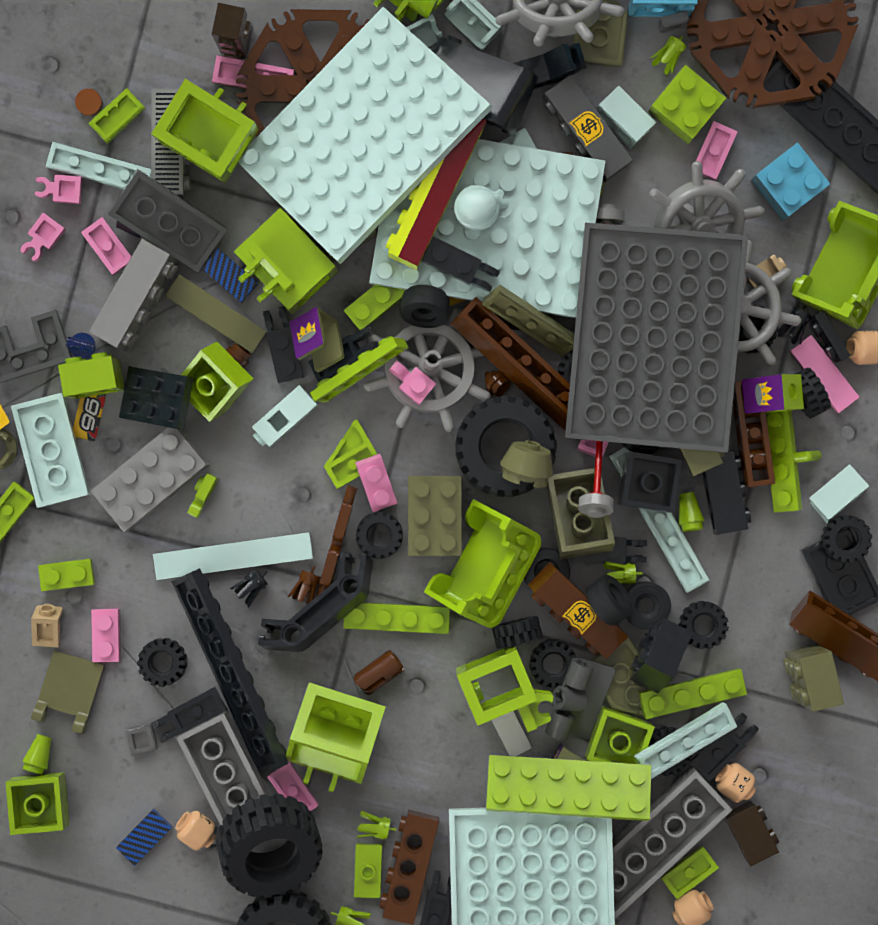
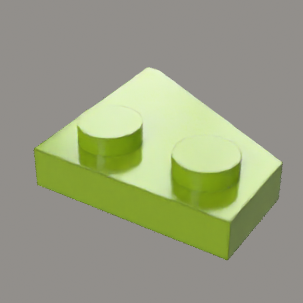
M358 419L352 422L350 428L324 465L336 489L360 476L355 462L377 455Z

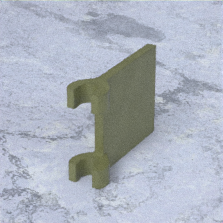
M54 650L31 719L44 722L47 710L51 708L75 715L76 718L71 731L84 734L105 665Z

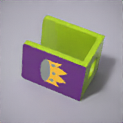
M779 374L742 380L744 412L746 414L804 409L801 374Z

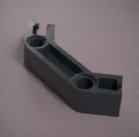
M574 43L570 47H568V44H562L544 54L513 63L518 65L519 62H523L533 67L532 72L539 77L534 89L560 82L569 75L572 76L587 69L580 43Z
M341 552L338 579L291 619H262L261 626L267 630V633H273V629L281 630L280 639L267 640L265 635H260L258 645L266 650L302 652L309 648L368 597L373 560L367 554H359V559L361 560L357 575H353L352 563H355V558L352 557L351 553ZM354 583H358L357 590L349 594V587ZM299 631V639L291 642L292 634Z

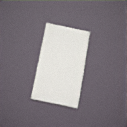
M514 711L492 720L509 756H517L532 748Z

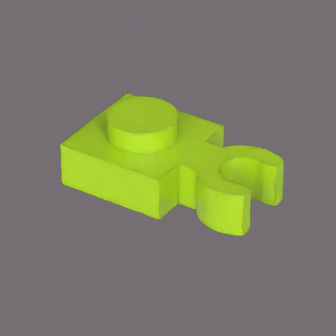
M207 473L205 477L200 476L194 488L197 493L187 512L188 514L199 518L206 501H208L219 480L218 477L211 473Z

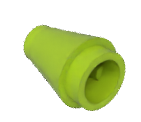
M695 492L680 494L679 526H682V532L703 529V522L705 520L695 497Z
M41 734L36 735L22 760L24 762L22 769L43 775L44 769H48L52 738Z

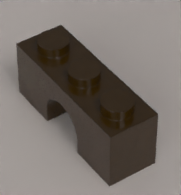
M218 2L212 36L220 53L224 54L223 57L239 59V57L247 58L253 27L250 21H246L247 12L245 8Z

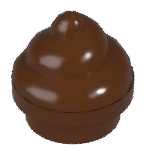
M236 342L232 347H227L226 351L243 368L248 365V359L251 357V354Z
M501 371L485 373L486 390L491 395L500 397L509 390L511 381Z

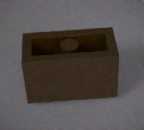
M750 800L733 809L724 817L746 862L750 866L779 853L776 847L779 840L772 828L767 829L764 823L767 820V816L761 805L756 806Z

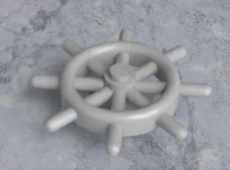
M512 0L513 10L498 15L495 21L498 25L502 26L518 20L525 28L536 33L533 40L536 46L543 45L547 35L553 38H557V36L562 38L576 33L585 42L589 43L593 41L594 36L588 28L599 19L601 14L621 17L624 15L625 10L618 5L603 3V0H532L537 2L526 5L524 0ZM572 8L580 9L582 11L575 13ZM546 10L545 15H542V14L538 13V12H541V11Z
M699 161L692 163V182L679 187L669 196L655 188L649 193L653 200L661 204L655 220V228L720 233L715 230V227L728 224L725 233L742 235L745 220L760 217L765 212L761 206L743 210L739 199L733 193L746 175L744 169L736 170L724 186L716 181L703 180L702 164ZM704 195L716 196L705 210ZM693 199V206H694V208L691 206V204H690L688 201H690V200ZM726 202L729 213L714 216ZM675 215L683 220V224L671 227Z
M748 240L740 324L750 339L738 341L737 353L757 349L766 364L773 366L776 363V358L765 342L774 334L779 322L798 326L801 323L799 316L781 312V298L776 287L789 278L792 272L789 268H783L770 277L759 267L749 264L752 242ZM749 278L757 287L744 295L746 279ZM764 295L766 309L751 305V303ZM748 316L765 319L759 332Z
M459 308L452 310L445 325L434 328H420L409 324L408 328L396 336V338L404 339L406 343L414 339L420 357L406 350L396 357L417 367L436 383L431 390L434 400L423 399L418 405L398 389L402 381L389 371L396 362V357L384 364V377L368 381L364 384V389L368 392L388 386L394 397L404 405L396 420L398 428L406 426L413 410L425 413L439 412L445 431L452 432L455 427L449 408L458 403L466 392L482 401L491 398L488 391L472 384L474 359L484 355L476 348L470 349L465 339L450 325L451 321L461 311ZM372 334L367 338V341L369 343L378 341L379 343L383 338ZM424 336L439 337L431 351L428 350ZM448 342L458 352L457 354L441 358ZM462 363V378L444 370V368ZM415 367L409 368L407 370L411 373ZM439 379L457 388L444 397Z

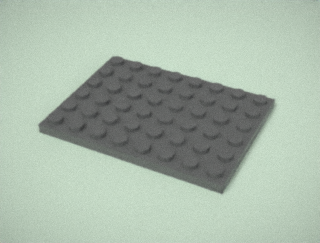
M585 222L565 438L728 453L748 235Z

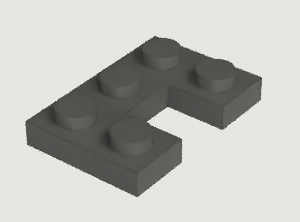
M57 310L30 317L38 343L15 350L8 326L0 327V384L64 364L65 359L72 358Z

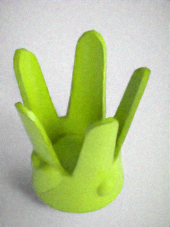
M669 36L666 44L650 57H656L652 61L653 66L658 65L660 62L667 63L664 69L665 75L670 70L673 73L679 56L686 49V45L681 41L683 36L679 39Z
M605 561V564H603L605 569L616 571L609 572L606 575L614 577L621 584H635L636 575L643 574V572H636L635 563L623 565Z
M361 810V817L377 824H360L357 827V831L373 834L358 835L356 838L374 836L379 839H387L389 830L396 831L397 829L390 827V818H380Z
M341 906L339 914L331 912V915L337 916L335 925H364L351 917L369 919L371 917V913L354 911L344 906Z

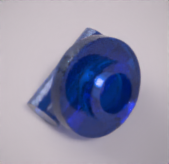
M77 333L73 337H68L66 347H69L70 352L75 357L87 359L94 354L96 342L87 333Z

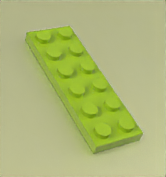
M489 755L486 811L640 821L650 820L651 765Z

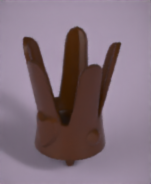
M315 566L312 567L311 572L301 571L298 582L287 597L292 595V598H297L299 602H302L306 597L307 604L314 599L316 586L320 583L321 578L313 574Z

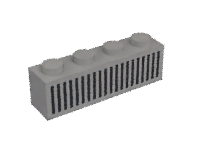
M152 89V132L178 89ZM151 135V178L181 198L186 199L187 191H191V177L187 175V165H191V162L159 143Z

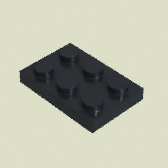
M129 366L119 418L184 430L194 378Z

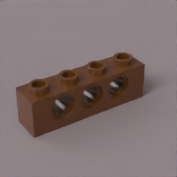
M736 381L734 383L733 412L743 482L745 487L775 484L766 412L750 414L744 412L742 381Z
M409 809L407 817L401 816L398 831L403 833L401 841H395L392 857L396 858L394 868L389 867L385 883H389L390 886L388 894L382 893L379 906L380 909H384L382 918L414 925L439 817ZM414 834L421 837L422 843L418 846H411L407 841L408 837ZM410 860L414 862L416 868L411 872L404 871L401 868V864L404 861ZM404 886L410 893L406 897L401 898L395 894V889Z

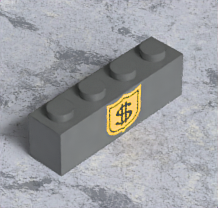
M571 75L545 93L543 98L545 100L543 103L545 109L551 116L554 114L561 122L558 124L561 131L566 137L571 136L575 141L574 148L581 157L605 160L602 179L604 182H607L631 164L633 159Z

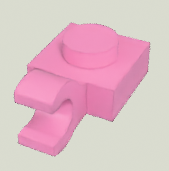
M397 360L389 370L403 382L398 389L418 405L436 385L433 380L417 367L410 373Z

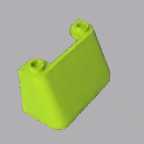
M839 201L837 206L833 207L828 214L827 221L830 223L831 233L809 276L804 274L801 278H796L792 285L791 295L820 312L824 310L826 315L850 327L859 329L878 296V215Z
M473 499L465 514V521L469 527L475 530L463 550L462 556H460L450 576L445 573L435 574L429 581L424 593L458 614L485 627L493 628L502 621L541 546V537L537 532Z

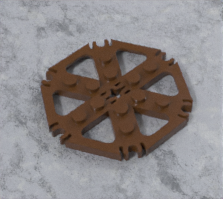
M697 0V5H695L687 25V29H689L687 30V37L696 36L698 38L697 42L689 43L690 54L728 99L731 92L735 90L733 102L736 103L740 95H745L748 98L746 107L749 108L753 98H756L753 109L813 100L822 93L818 87L819 83H825L828 88L832 87V79L836 82L859 25L857 24L858 17H849L847 15V12L856 9L854 0H833L831 3L795 9L797 0H731L744 17L713 22L707 21L704 17L709 0ZM767 22L771 24L778 23L776 28L778 33L774 30L767 31ZM839 31L841 34V41L835 56L829 63L821 62L801 39L803 36ZM750 45L738 75L733 78L727 77L710 57V52L714 50ZM775 54L800 82L797 88L777 92H768L764 89L763 84Z
M290 9L295 20H291V16L285 11L283 12L286 19L285 24L279 25L275 18L271 19L275 31L269 27L267 22L237 76L245 75L248 78L236 79L237 84H245L247 86V90L244 93H236V97L240 100L248 98L247 101H243L247 104L243 113L256 123L259 129L256 134L257 137L265 128L255 112L256 105L258 103H290L308 85L306 81L308 80L310 83L370 21L369 19L365 21L364 25L358 26L355 23L358 18L357 12L352 14L350 21H347L351 10ZM307 21H334L339 26V32L321 62L302 30L304 23ZM268 43H279L297 75H260L256 72L255 65Z

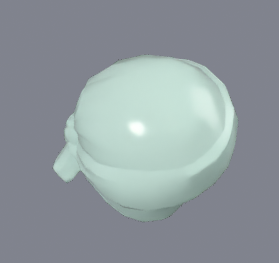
M471 185L463 188L458 194L454 203V212L459 223L465 228L474 231L485 230L496 222L499 216V209H506L509 204L507 200L502 199L504 195L503 190L491 191L489 188L481 185Z

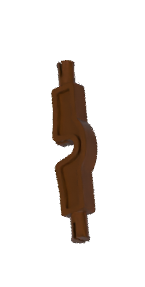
M347 485L332 536V543L320 579L317 596L331 585L358 489L354 486Z

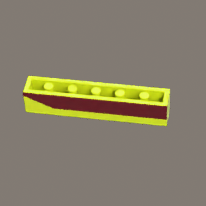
M482 119L422 180L420 186H416L410 193L408 199L412 203L408 210H402L397 224L401 226L397 234L392 233L385 247L389 249V258L415 270L418 269L485 128L487 120Z

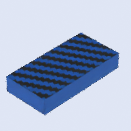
M219 248L201 267L241 303L259 284L252 277L241 283L238 279L245 271Z
M153 809L116 849L135 866L173 826Z

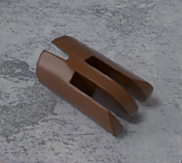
M388 650L356 673L354 682L367 695H371L404 671V667L397 656L391 650Z

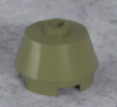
M535 441L513 442L500 461L502 477L515 484L520 485V481L534 482L535 488L546 487L549 478L553 476L551 452Z

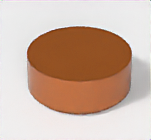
M83 89L77 94L75 105L83 115L95 116L101 111L103 100L95 90Z

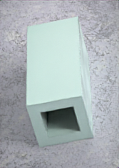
M299 385L252 426L256 431L253 436L262 446L267 444L269 447H273L315 410L318 405Z

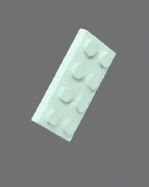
M63 393L12 405L11 409L37 508L90 495Z

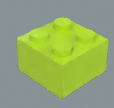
M685 65L652 104L648 112L689 145L722 105L726 97Z
M218 342L200 350L181 374L194 378L189 402L209 422L226 413L254 379Z
M107 352L92 354V359L89 360L81 359V357L65 359L66 364L58 365L63 397L78 399L124 391L125 385L120 359L113 357L112 354Z
M602 706L584 756L589 761L638 764L634 756L648 748L655 726L645 720Z
M65 772L17 776L5 782L10 835L61 831L70 825Z

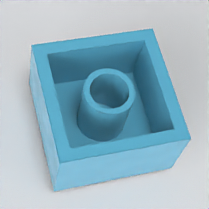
M798 142L751 179L752 183L782 221L830 185L829 181Z

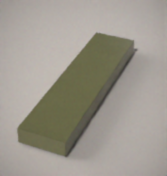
M180 274L165 295L252 354H254L266 336L267 331Z
M502 285L496 287L483 298V306L563 357L573 350L575 335L573 332L543 312L538 311L537 308Z

